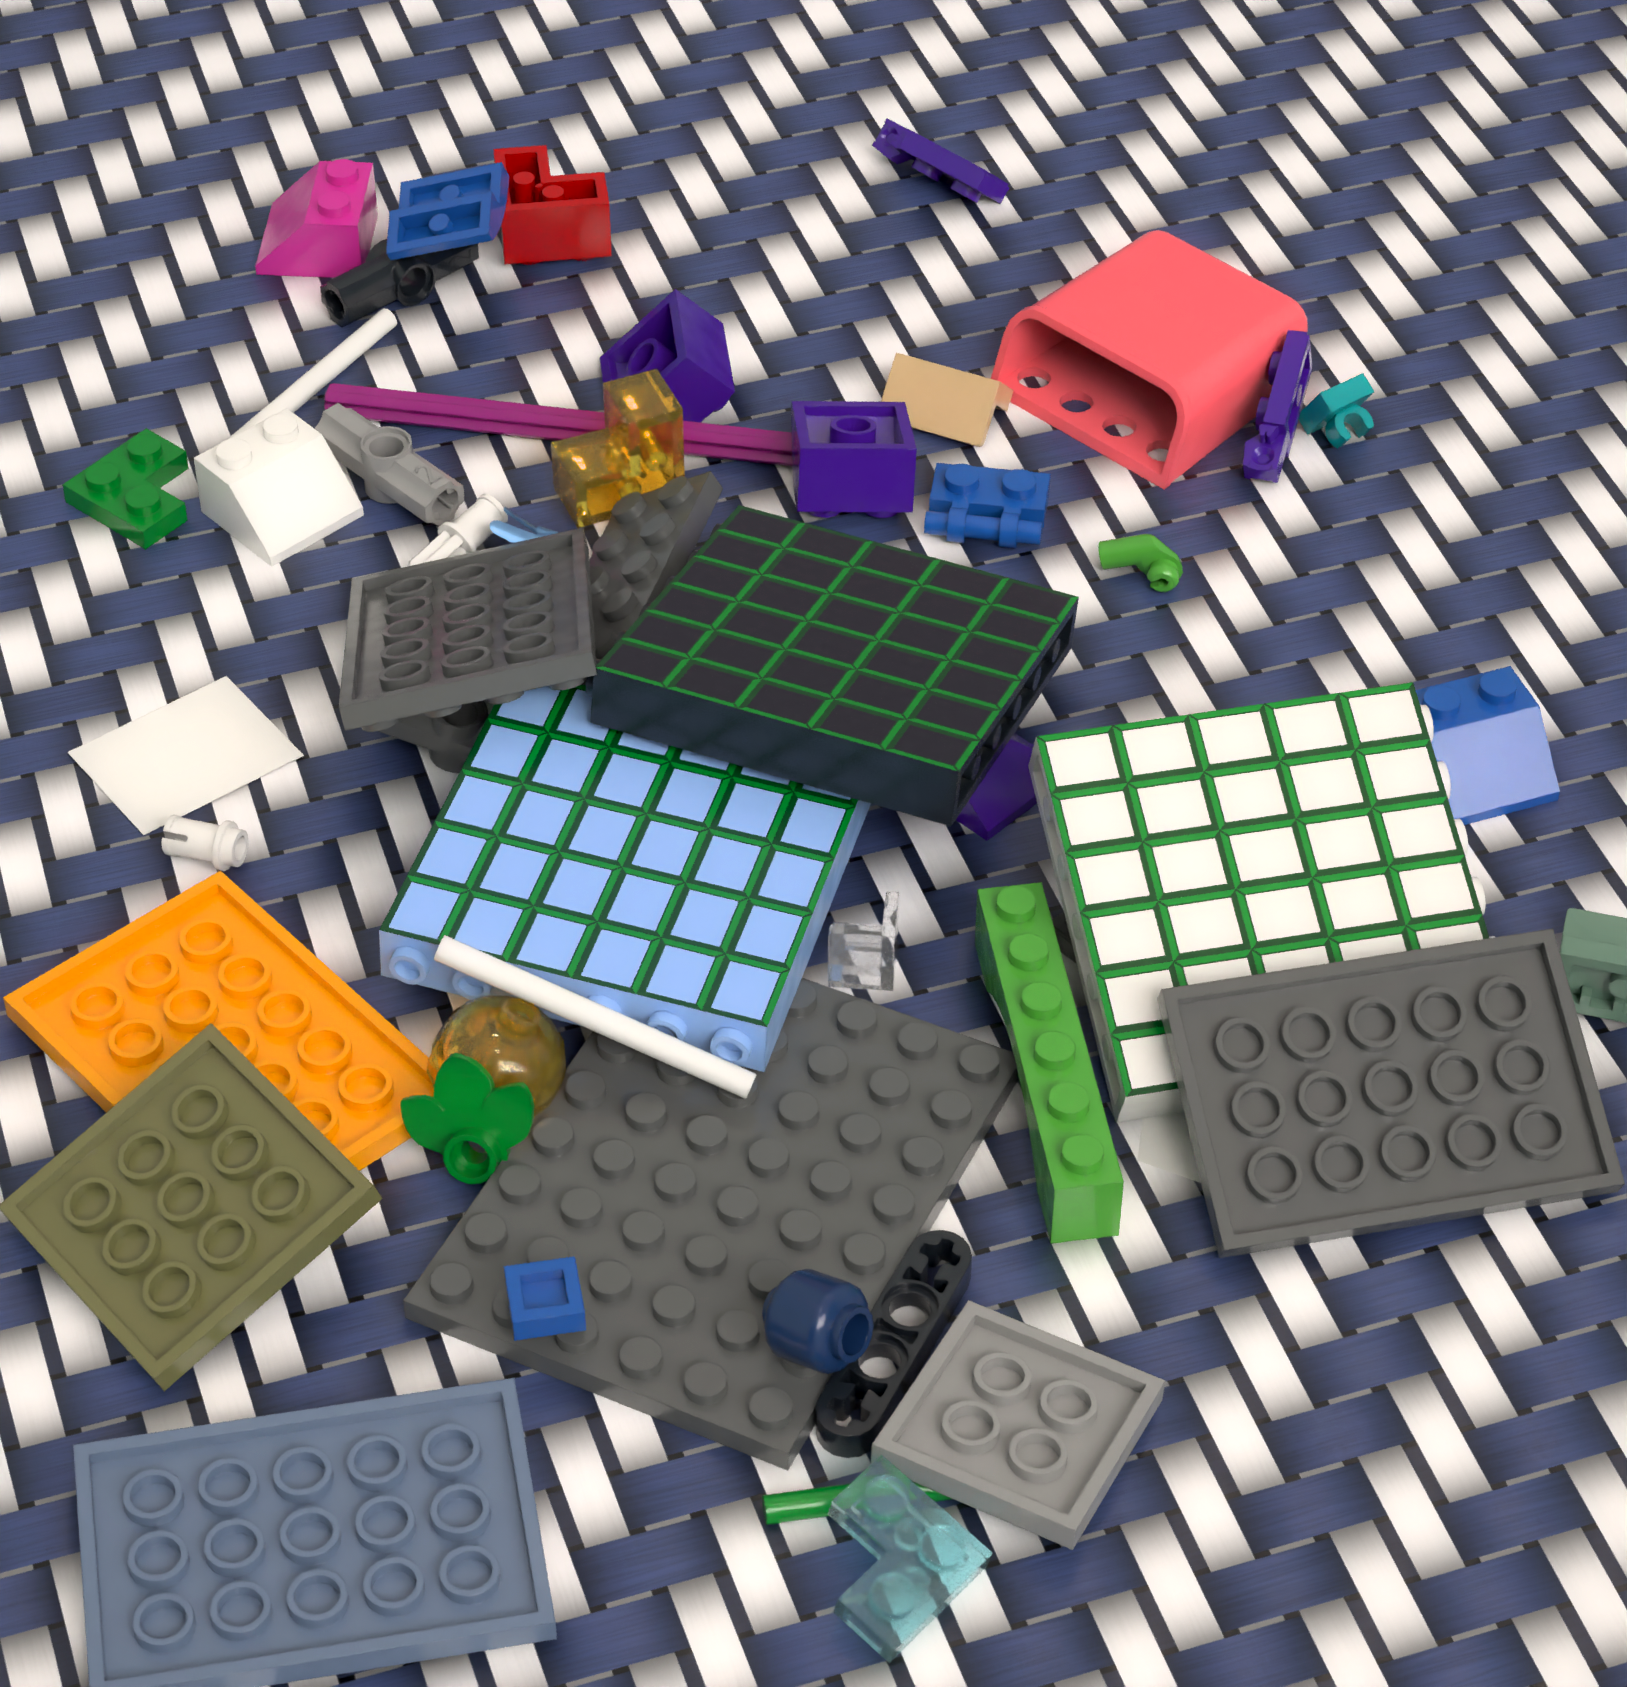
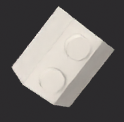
M287 408L194 457L201 512L271 567L364 516L361 502L323 435Z

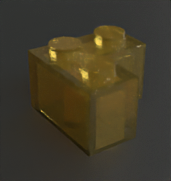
M657 369L604 382L605 429L551 443L553 486L577 528L610 520L613 506L629 493L640 492L643 494L663 487L674 478L685 476L683 408Z

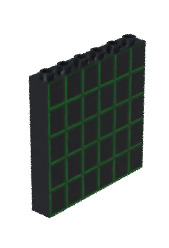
M738 505L722 524L718 523L715 525L706 543L699 550L694 549L691 552L687 564L676 576L671 575L667 579L663 591L652 603L647 602L643 606L638 619L627 631L622 630L618 634L614 646L602 659H596L597 675L587 677L586 694L592 697L590 723L952 826L1071 650L1079 597Z

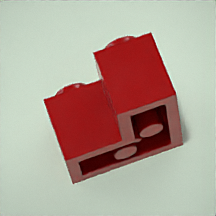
M547 145L493 149L494 164L502 162L509 174L506 209L500 227L504 264L521 263L534 265L544 261L570 259L586 261L596 257L612 256L610 205L605 172L551 176Z

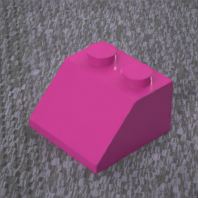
M348 159L319 161L272 203L255 265L256 275L335 278L364 264L370 251L378 217L373 163L354 162Z

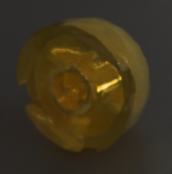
M483 995L456 1008L437 1033L427 1061V1074L433 1087L437 1072L443 1062L453 1053L463 1054L479 1062L492 1076L495 1088L509 1083H525L533 1096L534 1117L550 1106L562 1087L566 1073L565 1044L557 1026L535 1005L520 998L506 995Z

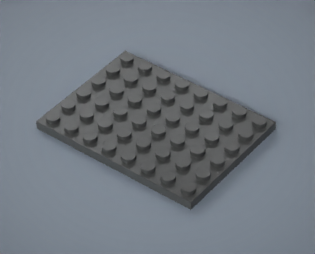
M802 978L765 1072L742 1067L757 1074L746 1099L593 1031L534 1114V1121L528 1136L510 1148L508 1160L500 1162L495 1172L488 1179L403 1300L405 1318L788 1471L816 1424V1405L833 1373L823 1374L773 1354L766 1341L762 1319V1309L767 1295L792 1272L812 1269L859 1287L868 1302V1309L871 1312L911 1243L919 1235L930 1231L1018 1082L1019 1075L1014 1053ZM575 1256L585 1309L586 1330L514 1341L505 1286L504 1266Z

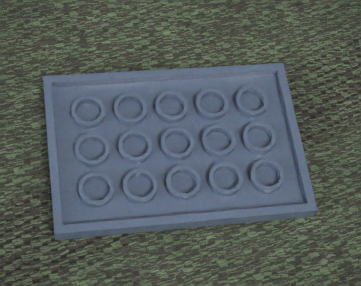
M514 1378L73 1445L89 1687H264L557 1639L556 1621Z

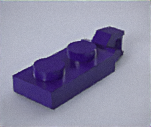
M886 118L885 124L872 146L896 164L912 159L914 160L912 168L939 182L943 173L955 179L950 188L966 198L978 203L981 196L985 195L1001 204L1009 189V184L970 161Z
M1288 330L1282 352L1274 351L1272 354L1268 382L1269 385L1273 386L1270 397L1260 398L1256 413V430L1260 434L1245 442L1243 470L1244 478L1246 479L1253 478L1278 483L1284 458L1289 457L1313 369L1310 335H1308V332Z

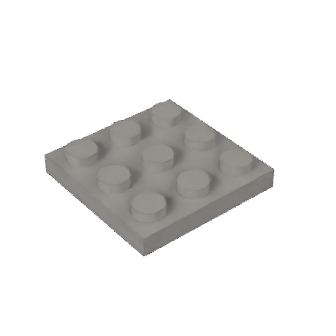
M968 1300L873 1442L871 1464L1073 1550L1162 1402L1165 1380Z

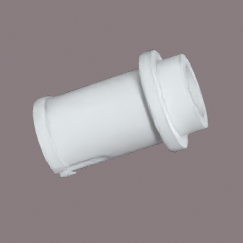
M172 815L167 820L163 829L165 832L186 835L188 837L187 840L162 837V850L166 855H177L213 862L214 867L220 871H226L230 866L239 867L245 860L248 850V834L246 830L239 829L234 821L226 820L221 825L186 819L179 815Z

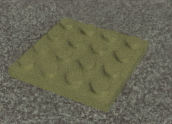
M210 1023L0 1204V1211L165 1392L381 1201L382 1197L375 1186Z

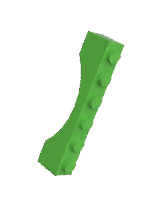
M1042 882L977 889L975 947L986 990L993 996L1000 1009L1013 1049L1027 1115L1037 1192L1050 1243L1119 1236L1124 1181Z

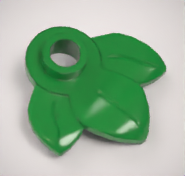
M460 1053L451 1054L443 1062L437 1072L433 1097L415 1095L403 1098L400 1102L402 1118L410 1136L420 1146L441 1153L448 1172L457 1180L467 1184L487 1182L500 1162L508 1160L510 1148L528 1136L534 1121L533 1096L525 1083L515 1082L495 1088L493 1078L489 1072L476 1060ZM468 1141L479 1144L486 1153L473 1150Z

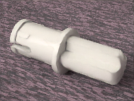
M482 494L455 521L442 523L437 531L438 536L413 557L407 566L475 552L476 548L493 533L490 529L492 521L498 520L504 523L508 521L507 513L503 510L504 507L489 494Z

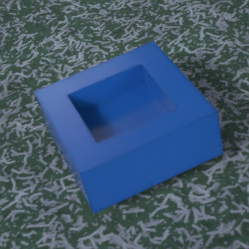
M575 1256L504 1266L505 1286L514 1341L586 1330L585 1309Z

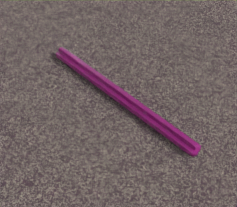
M332 383L328 386L324 398L325 410L339 403L345 408L353 409L369 421L792 466L791 432Z

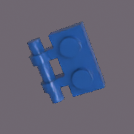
M936 463L929 498V511H926L924 534L946 536L947 542L965 543L966 538L999 541V547L1015 549L1018 543L1040 545L1050 492L1051 474L1030 472L1023 469L1008 470L977 467L968 464Z

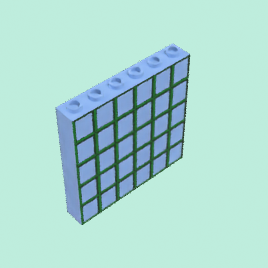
M579 685L566 690H553L549 686L524 691V694L514 701L494 704L379 929L381 976L397 979L406 984L421 985L460 995L474 1001H484L524 1011L537 1017H547L578 1025L435 961L436 951L444 935L735 1065L765 1072L871 803L590 723L592 697L586 694L585 685Z

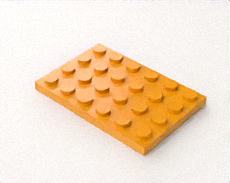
M222 871L211 875L3 997L7 1016L106 1113L212 1023L359 1171L412 1138L406 1130L401 1114L400 1102L403 1098L415 1095L433 1097L434 1084L437 1072L440 1069L438 1065Z

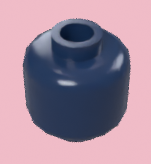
M812 1269L797 1270L784 1278L767 1295L762 1309L765 1337L773 1354L823 1374L838 1372L851 1362L858 1360L868 1348L872 1338L873 1316L868 1309V1302L861 1289L847 1281Z

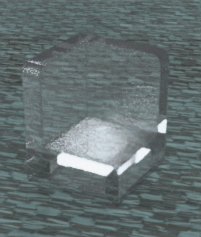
M886 891L883 925L834 922L830 925L828 936V987L893 991L898 949L899 892Z

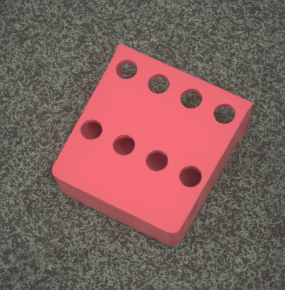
M1155 230L1142 235L1032 306L1025 307L1011 318L1003 334L991 379L1000 381L1014 390L1010 401L1014 405L1165 490L1175 479L1256 417L1260 398L1270 397L1273 386L1269 385L1268 382L1269 366L1273 352H1282L1288 330L1307 332L1308 321L1303 308L1293 298L1170 233ZM1034 376L1043 378L1049 383L1041 388H1029L1023 386L1019 381L1023 378ZM1078 400L1086 402L1091 408L1084 412H1071L1064 409L1061 405L1067 401ZM1120 424L1130 427L1134 432L1128 436L1119 437L1108 434L1104 429L1110 425ZM1155 449H1168L1165 461L1152 459L1148 453Z

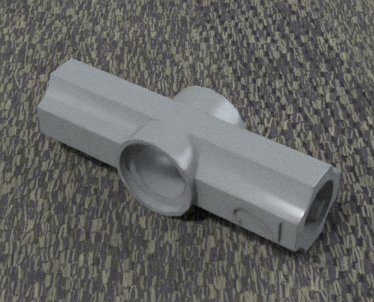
M339 403L323 411L322 418L314 429L323 435L336 460L364 479L365 492L370 499L379 503H399L424 522L433 523L438 528L442 523L450 522L454 519L457 509L464 502L463 485L415 453L412 448L411 436L405 430L392 426L378 427L353 409L345 408Z

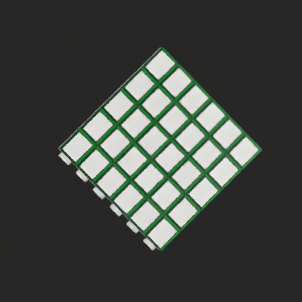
M1413 682L1036 736L1028 767L1116 1123L1184 1112L1157 1001L1161 989L1495 937H1489L1483 918L1486 902L1482 883L1478 877H1471L1466 861L1468 838L1465 826L1461 819H1454L1448 799L1451 792L1449 772L1443 761L1437 762L1431 742L1434 735L1432 715L1427 705H1420Z

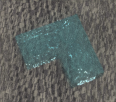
M882 1454L832 1500L828 1515L878 1559L873 1566L838 1598L833 1612L889 1663L988 1566L993 1554Z

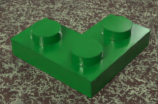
M146 428L62 484L65 502L146 550L188 521L185 502L161 489V487L189 469L187 453L184 449Z

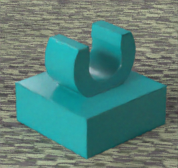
M1364 373L1359 374L1319 393L1301 411L1299 421L1307 435L1325 427L1328 441L1335 448H1339L1351 438L1344 422L1353 427L1359 438L1374 427L1370 413L1360 406L1374 393V390Z

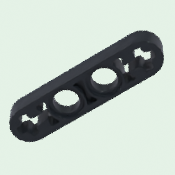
M934 1230L919 1235L911 1243L871 1310L874 1326L868 1348L858 1360L851 1362L844 1369L834 1372L821 1393L816 1405L817 1440L823 1449L834 1456L844 1458L860 1457L872 1450L873 1442L911 1387L968 1289L971 1279L972 1254L970 1246L961 1236L950 1231ZM941 1260L951 1263V1265L944 1264L940 1267L934 1277V1288L927 1284L928 1266L936 1267ZM915 1306L926 1311L929 1318L918 1326H905L894 1321L891 1314L900 1307ZM884 1357L894 1361L898 1365L899 1370L887 1378H874L865 1374L860 1366L870 1358ZM855 1396L862 1400L861 1421L853 1419L848 1423L847 1427L837 1425L836 1420L845 1421L855 1407Z

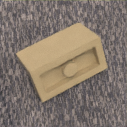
M896 352L881 402H905L913 429L981 447L984 445L994 410L999 409L1007 412L1014 390L997 380Z

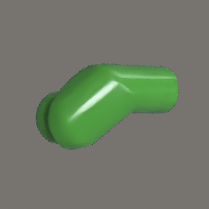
M1141 534L1099 542V559L1104 570L1135 565L1151 581L1150 587L1155 591L1168 592L1177 586L1183 573L1180 558L1154 535Z

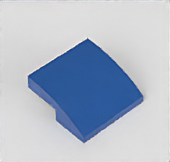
M500 162L401 182L399 209L389 211L386 249L388 258L395 260L493 241L501 227L508 196L509 174L503 163Z

